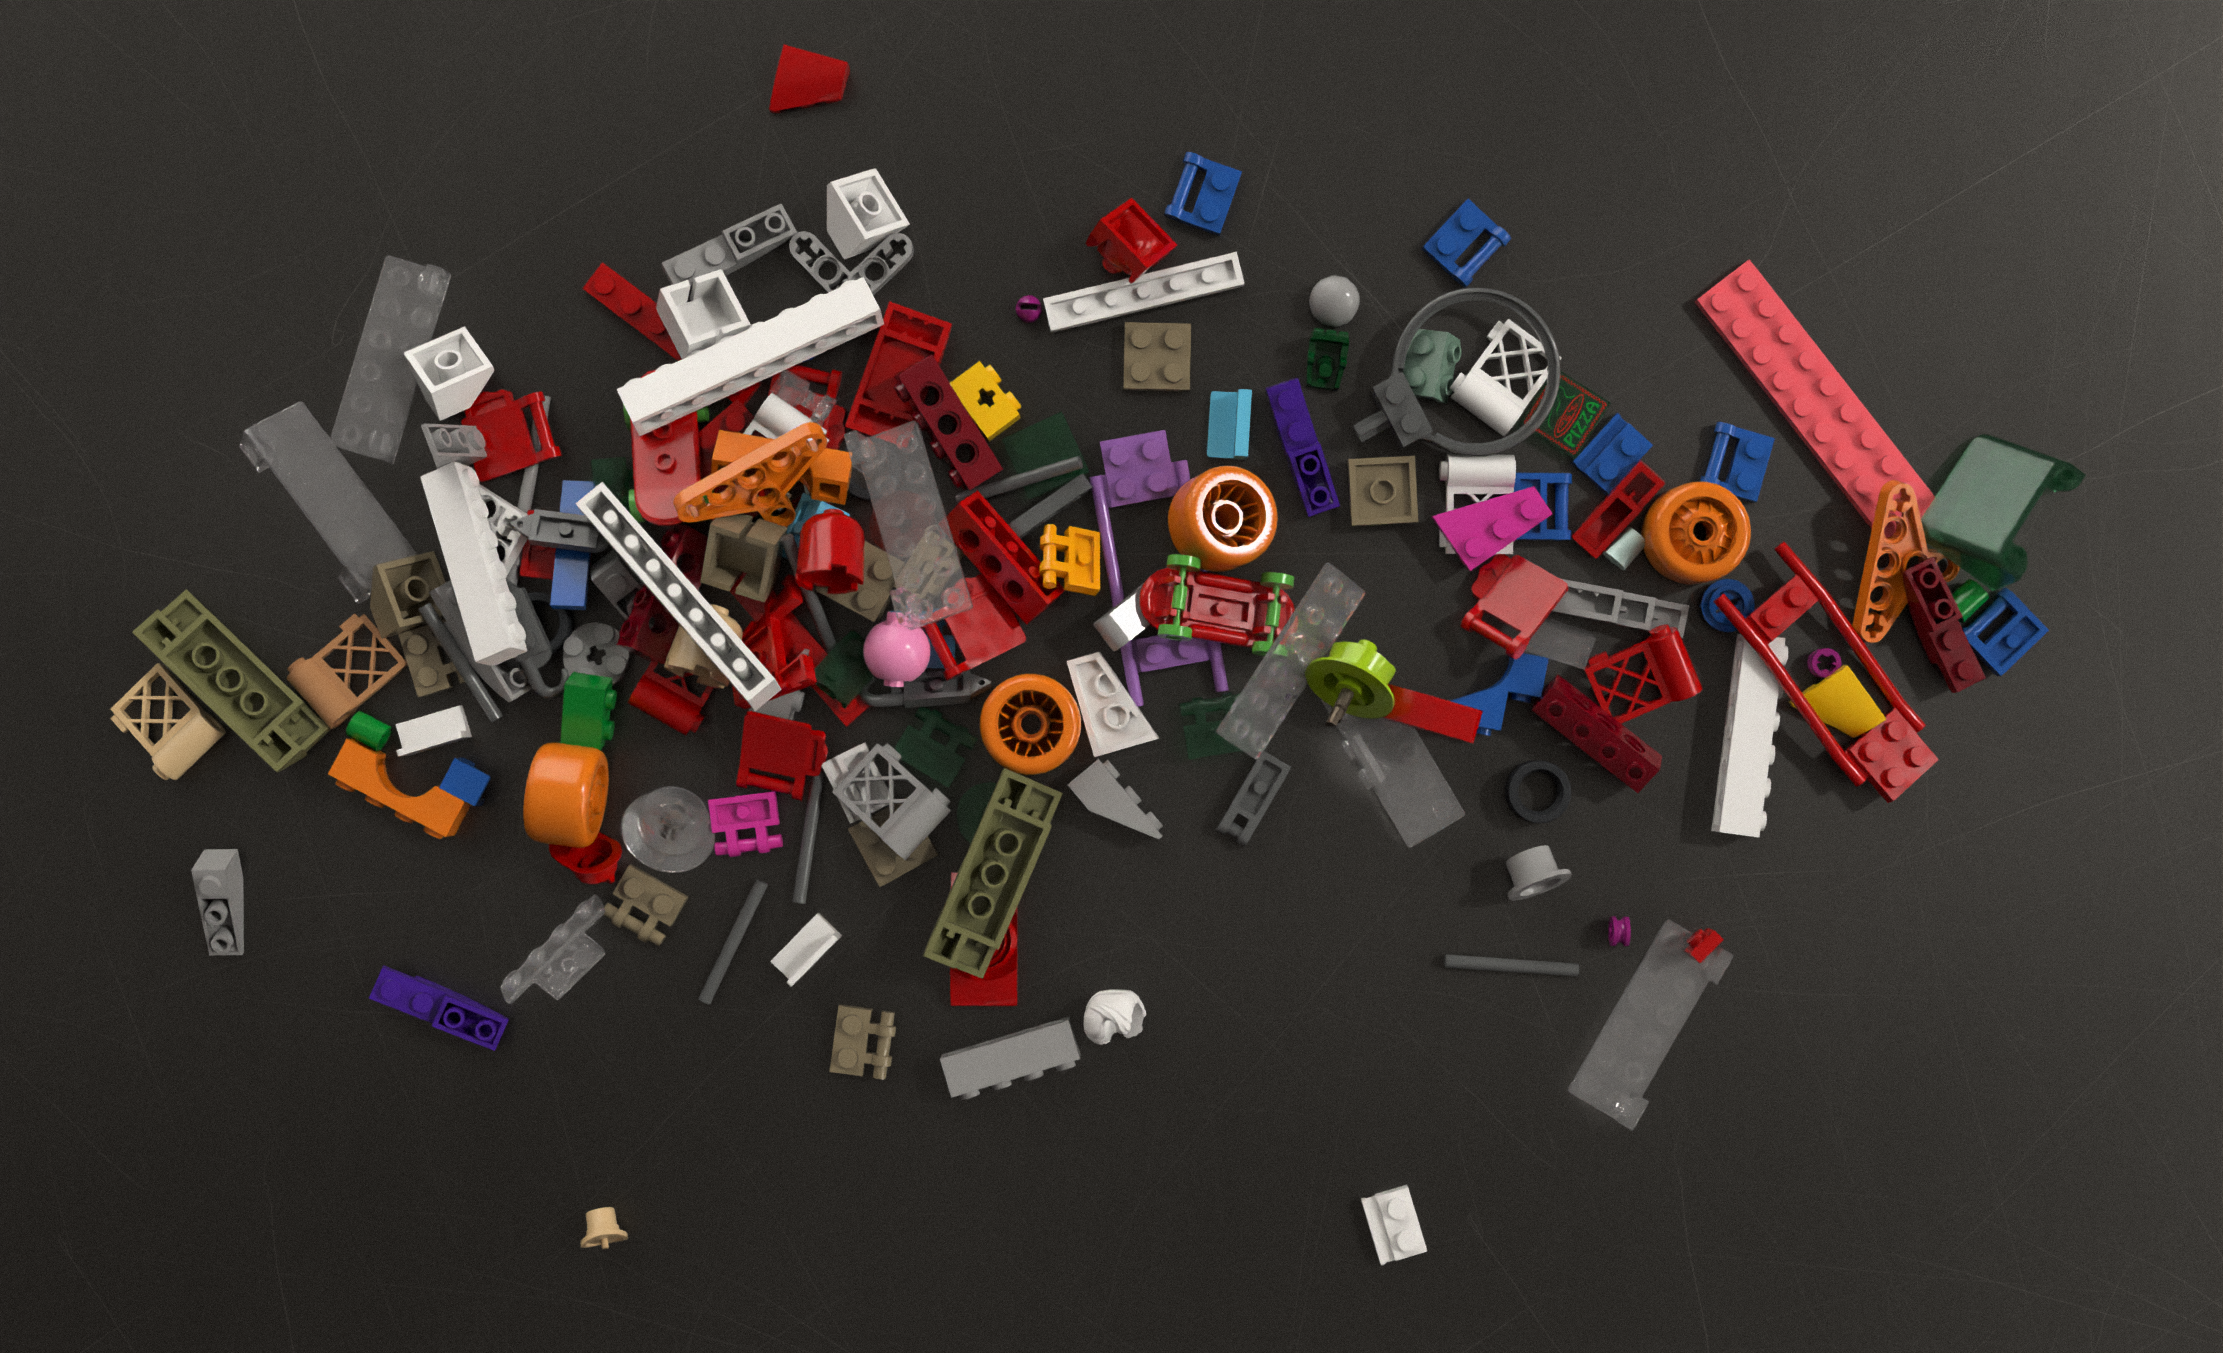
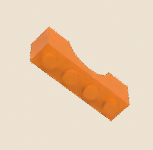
M719 430L712 456L711 474L774 439ZM795 445L793 449L795 453L798 454L800 453V451L797 449V446ZM828 448L824 449L799 478V481L808 489L811 499L845 505L854 453ZM779 452L773 456L772 460H781L787 456L788 452ZM748 469L742 474V476L750 477L754 475L758 471V469Z
M346 739L328 775L337 779L335 783L337 786L350 792H354L356 789L366 794L365 800L380 808L386 805L396 810L394 815L397 818L411 824L413 821L424 825L423 831L435 838L442 839L443 836H455L471 804L440 789V785L434 786L427 793L418 797L402 793L394 787L388 778L385 766V753L375 751L354 739Z

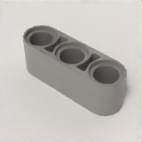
M1142 585L1093 624L1113 652L1123 647L1150 625L1143 617L1139 605Z

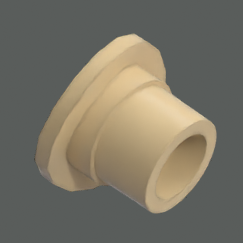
M598 1208L586 1213L587 1236L581 1240V1248L602 1245V1249H608V1243L628 1239V1233L619 1229L614 1208Z

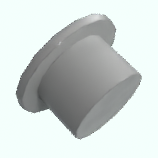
M1544 845L1525 850L1509 858L1505 863L1515 886L1507 893L1509 900L1515 901L1539 895L1563 884L1571 878L1572 874L1568 869H1558L1549 846Z

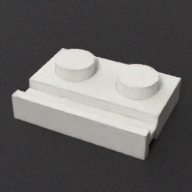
M866 742L822 764L834 790L870 752ZM875 760L870 763V777L882 776ZM865 770L858 777H865ZM870 781L871 800H889V789L885 781ZM853 782L843 793L851 801H866L865 782ZM838 798L850 824L859 820L860 818ZM889 804L871 805V813ZM866 805L858 806L866 814Z
M1407 1185L1377 1193L1368 1198H1361L1381 1265L1393 1260L1397 1261L1427 1252Z

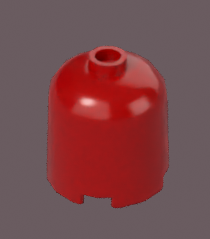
M826 509L824 513L816 514L805 521L800 533L795 582L800 587L813 591V586L815 585L828 587V594H846L857 591L858 584L863 585L865 537L864 530L857 520L845 515L839 509Z

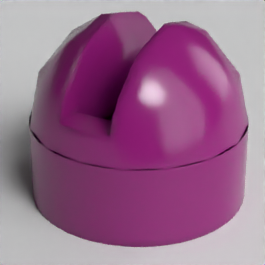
M1032 295L1021 297L1016 304L1018 318L1025 323L1036 322L1042 314V305L1039 299ZM1021 305H1037V310H1020Z

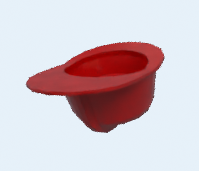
M599 832L595 841L583 848L549 844L551 857L570 869L582 883L593 885L602 882L609 884L614 882V874L623 852L620 843Z

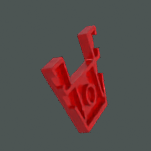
M790 574L781 582L785 587L777 598L770 596L764 604L765 613L759 621L755 622L752 620L742 632V642L770 672L781 687V690L770 700L812 686L817 682L812 657L802 653L788 665L786 663L780 620L803 603L800 587L795 582V577ZM732 685L735 705L743 709L751 708Z

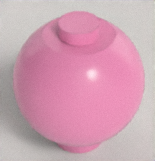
M887 612L886 621L875 625L865 639L863 647L864 661L869 671L876 678L884 679L883 686L904 687V681L912 682L917 679L929 663L930 643L925 632L913 623L914 614Z

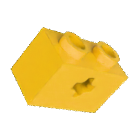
M979 361L950 384L972 420L990 442L1021 419L1017 411L1021 408V405L1010 391L1004 394L997 385L1002 380L993 367L988 365L985 368ZM984 392L988 396L994 394L992 398L994 405L991 407L986 403L979 405L982 402L980 395Z

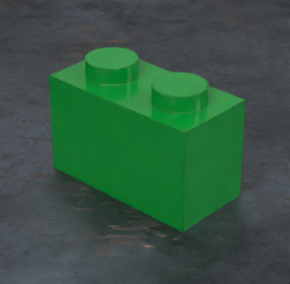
M573 672L564 685L560 743L593 747L601 751L606 741H611L614 732V721L609 720L610 710L614 709L617 698V691L612 690L613 678Z

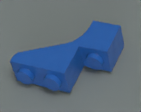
M1525 653L1517 660L1509 657L1507 668L1496 684L1487 689L1450 701L1483 711L1476 734L1491 736L1492 730L1501 731L1508 693H1512L1511 700L1531 703L1532 697L1541 698L1549 658Z

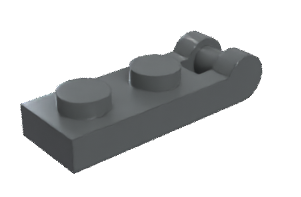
M1262 750L1215 831L1222 835L1229 834L1237 839L1236 843L1245 847L1290 771L1291 766ZM1238 813L1249 819L1244 828L1233 822Z

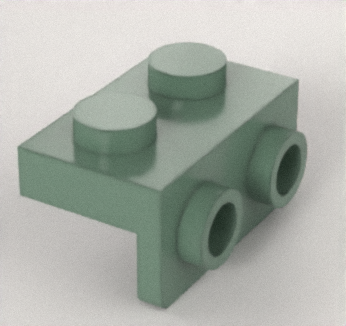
M1419 329L1409 345L1403 371L1415 397L1433 399L1438 403L1447 404L1448 397L1453 392L1449 387L1454 382L1455 365L1461 357L1460 339L1449 332Z

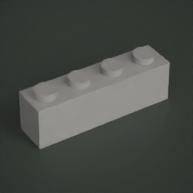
M1066 1017L942 1054L940 1061L951 1098L960 1096L961 1100H965L979 1095V1089L992 1086V1090L1012 1085L1011 1080L1023 1076L1024 1080L1028 1081L1043 1076V1070L1056 1067L1057 1071L1076 1066L1075 1061L1080 1059L1081 1054L1070 1017Z

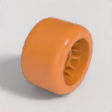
M1236 466L1211 468L1187 481L1173 497L1168 512L1169 533L1178 552L1181 555H1189L1201 559L1200 569L1210 572L1233 570L1257 559L1270 546L1276 533L1278 521L1276 503L1266 484L1252 472ZM1215 517L1219 520L1220 527L1216 523Z
M1710 482L1686 483L1663 493L1648 509L1641 528V536L1645 539L1643 550L1655 570L1672 581L1683 584H1701L1714 581L1729 574L1745 557L1751 539L1750 519L1742 502L1728 489ZM1696 523L1702 524L1705 528L1706 538L1703 541L1698 540L1693 534V528Z
M1021 674L1003 681L989 694L980 715V734L986 750L1002 767L1024 775L1042 774L1060 766L1073 753L1081 734V715L1074 697L1062 684L1040 674ZM1034 714L1041 721V728L1035 734L1025 732L1022 727V721L1027 715Z
M546 743L537 750L529 769L523 805L525 831L532 840L540 843L576 848L587 847L595 841L604 818L609 786L608 761L602 751L593 747L563 743Z

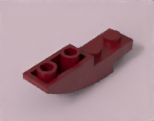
M1930 557L1903 571L1905 593L1917 633L1930 663L1938 664L1951 693H1958L1985 679L1986 677L1958 621L1963 616L1934 557Z

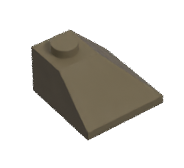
M434 551L373 566L370 609L382 639L428 625L418 610L428 603H431L440 619H444V616L429 594L433 589L446 583Z

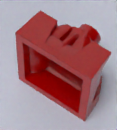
M1132 197L1100 219L1085 243L1088 247L1098 245L1097 251L1104 257L1102 264L1108 272L1117 274L1124 271L1126 274L1131 275L1128 280L1130 284L1138 280L1151 266L1155 267L1177 246L1170 236Z

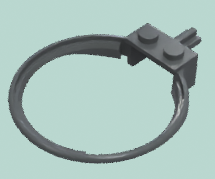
M1466 288L1437 297L1420 309L1405 327L1395 348L1389 379L1372 387L1369 391L1379 412L1352 425L1356 436L1362 443L1389 429L1399 450L1416 441H1425L1439 449L1460 455L1492 454L1517 445L1534 433L1543 423L1557 397L1561 372L1559 352L1553 335L1543 319L1529 305L1515 296L1499 290ZM1488 301L1505 306L1516 312L1534 329L1546 355L1547 384L1537 410L1517 431L1493 442L1463 443L1449 439L1439 433L1431 435L1430 433L1433 432V429L1403 374L1409 345L1419 328L1427 319L1441 309L1459 302Z

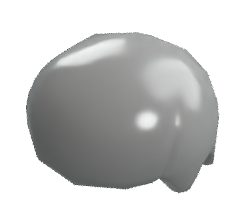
M1332 275L1316 283L1310 294L1309 305L1312 315L1321 324L1338 327L1352 320L1359 308L1360 296L1357 287L1348 278Z

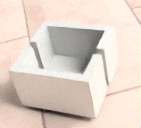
M722 269L694 278L690 302H687L691 287L688 280L660 289L656 310L682 359L695 350H704L717 344L720 339L726 336H735L746 331L751 325Z

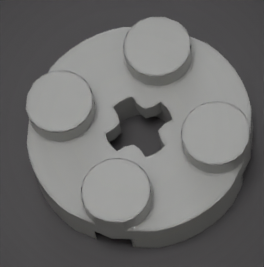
M597 622L584 624L574 630L563 644V662L569 676L573 672L611 677L613 678L612 686L621 681L631 662L632 652L616 645L620 638V631L611 625ZM594 647L598 650H604L606 653L601 658L602 664L600 665L589 659V655L592 654L591 649Z

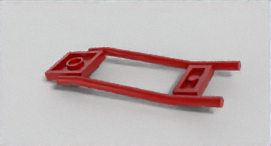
M1783 541L1774 548V551L1793 571L1794 577L1788 580L1746 618L1724 593L1713 602L1757 652L1832 759L1853 784L1858 787L1868 780L1887 803L1893 802L1939 760L1917 735L1926 724L1903 699L1829 592L1786 542ZM1816 602L1820 603L1893 706V709L1884 715L1886 717L1885 721L1865 732L1845 751H1843L1768 645Z

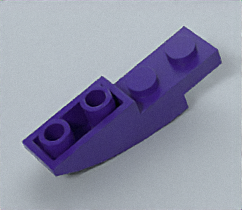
M1298 378L1265 388L1274 416V424L1307 516L1310 517L1339 507L1340 504L1323 450L1317 440Z
M384 965L369 996L371 1000L430 1022L432 1027L495 1051L509 1021L503 1015L464 995L420 976L412 977Z

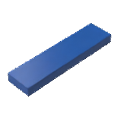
M563 480L560 512L584 515L576 503L598 486L597 482ZM556 548L550 602L552 609L586 610L591 552Z

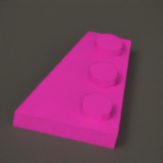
M1533 486L1431 516V518L1466 569L1471 571L1553 513Z

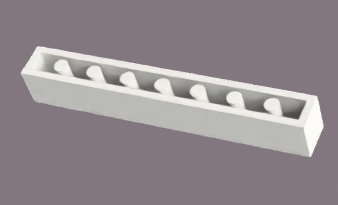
M864 277L857 280H849L844 282L838 289L827 294H818L812 297L809 302L796 308H787L780 312L778 316L768 321L754 323L746 331L735 336H726L720 339L717 344L704 350H695L678 362L662 365L655 372L645 377L631 379L623 387L618 388L617 391L639 436H642L884 325L881 310Z
M603 482L576 503L585 517L754 711L758 710L781 690L776 679Z

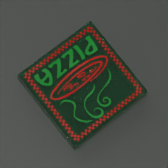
M1560 371V384L1553 407L1543 423L1532 434L1574 460L1611 402ZM1547 379L1518 423L1519 426L1522 427L1533 416L1540 405Z

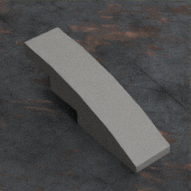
M1561 579L1568 584L1569 589L1552 612L1649 633L1655 627L1668 624L1669 627H1676L1683 639L1689 605L1623 592V590Z

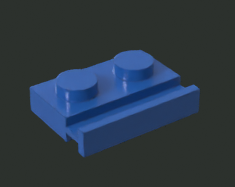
M1616 413L1571 464L1576 466L1605 495H1608L1653 444L1631 424L1624 421L1621 415Z

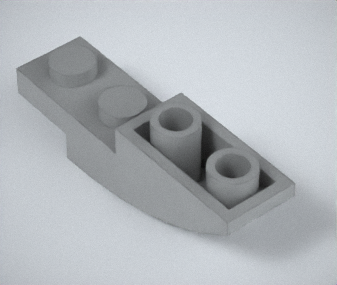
M781 203L723 230L722 235L662 262V268L671 285L688 280L691 290L695 277L720 269L727 276L780 246L797 234V231Z
M451 580L429 592L446 620L444 622L445 627L467 661L496 693L506 701L511 702L532 689L522 665L516 657L495 666L475 662Z

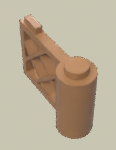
M353 614L339 626L343 632L312 658L305 660L304 657H301L287 669L289 671V675L286 678L287 681L330 729H334L347 721L356 712L358 707L408 666L406 659L387 638H381L378 628L365 614L361 617ZM365 625L373 633L371 647L353 646L354 633ZM348 639L347 646H340ZM378 640L385 648H377ZM334 650L347 651L345 669L331 668L324 658ZM353 651L371 652L369 671L351 670ZM377 652L390 653L398 661L388 672L375 671ZM337 673L345 674L344 681L337 675ZM351 674L369 675L368 688L357 697L350 689ZM375 676H382L374 683Z

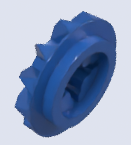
M1722 579L1713 582L1703 592L1702 602L1699 605L1702 609L1703 619L1712 626V629L1723 632L1737 631L1722 612L1716 613V610L1719 608L1713 601L1723 593L1729 600L1738 598L1734 606L1746 618L1754 611L1753 595L1747 586L1737 580Z

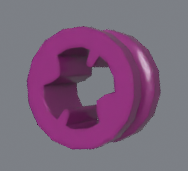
M1829 648L1813 651L1807 660L1810 673L1818 678L1828 677L1842 665L1839 654ZM1819 656L1822 658L1830 657L1832 663H1828V665H1831L1829 670H1819L1817 664L1821 663L1817 661Z
M1610 916L1608 922L1610 946H1616L1617 943L1629 946L1631 938L1629 917L1623 916L1621 920H1617L1615 916Z

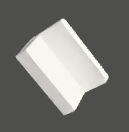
M459 705L396 724L402 748L396 750L398 757L411 756L471 738L472 735L463 706Z
M817 913L770 962L789 979L786 983L792 987L842 935L823 916Z

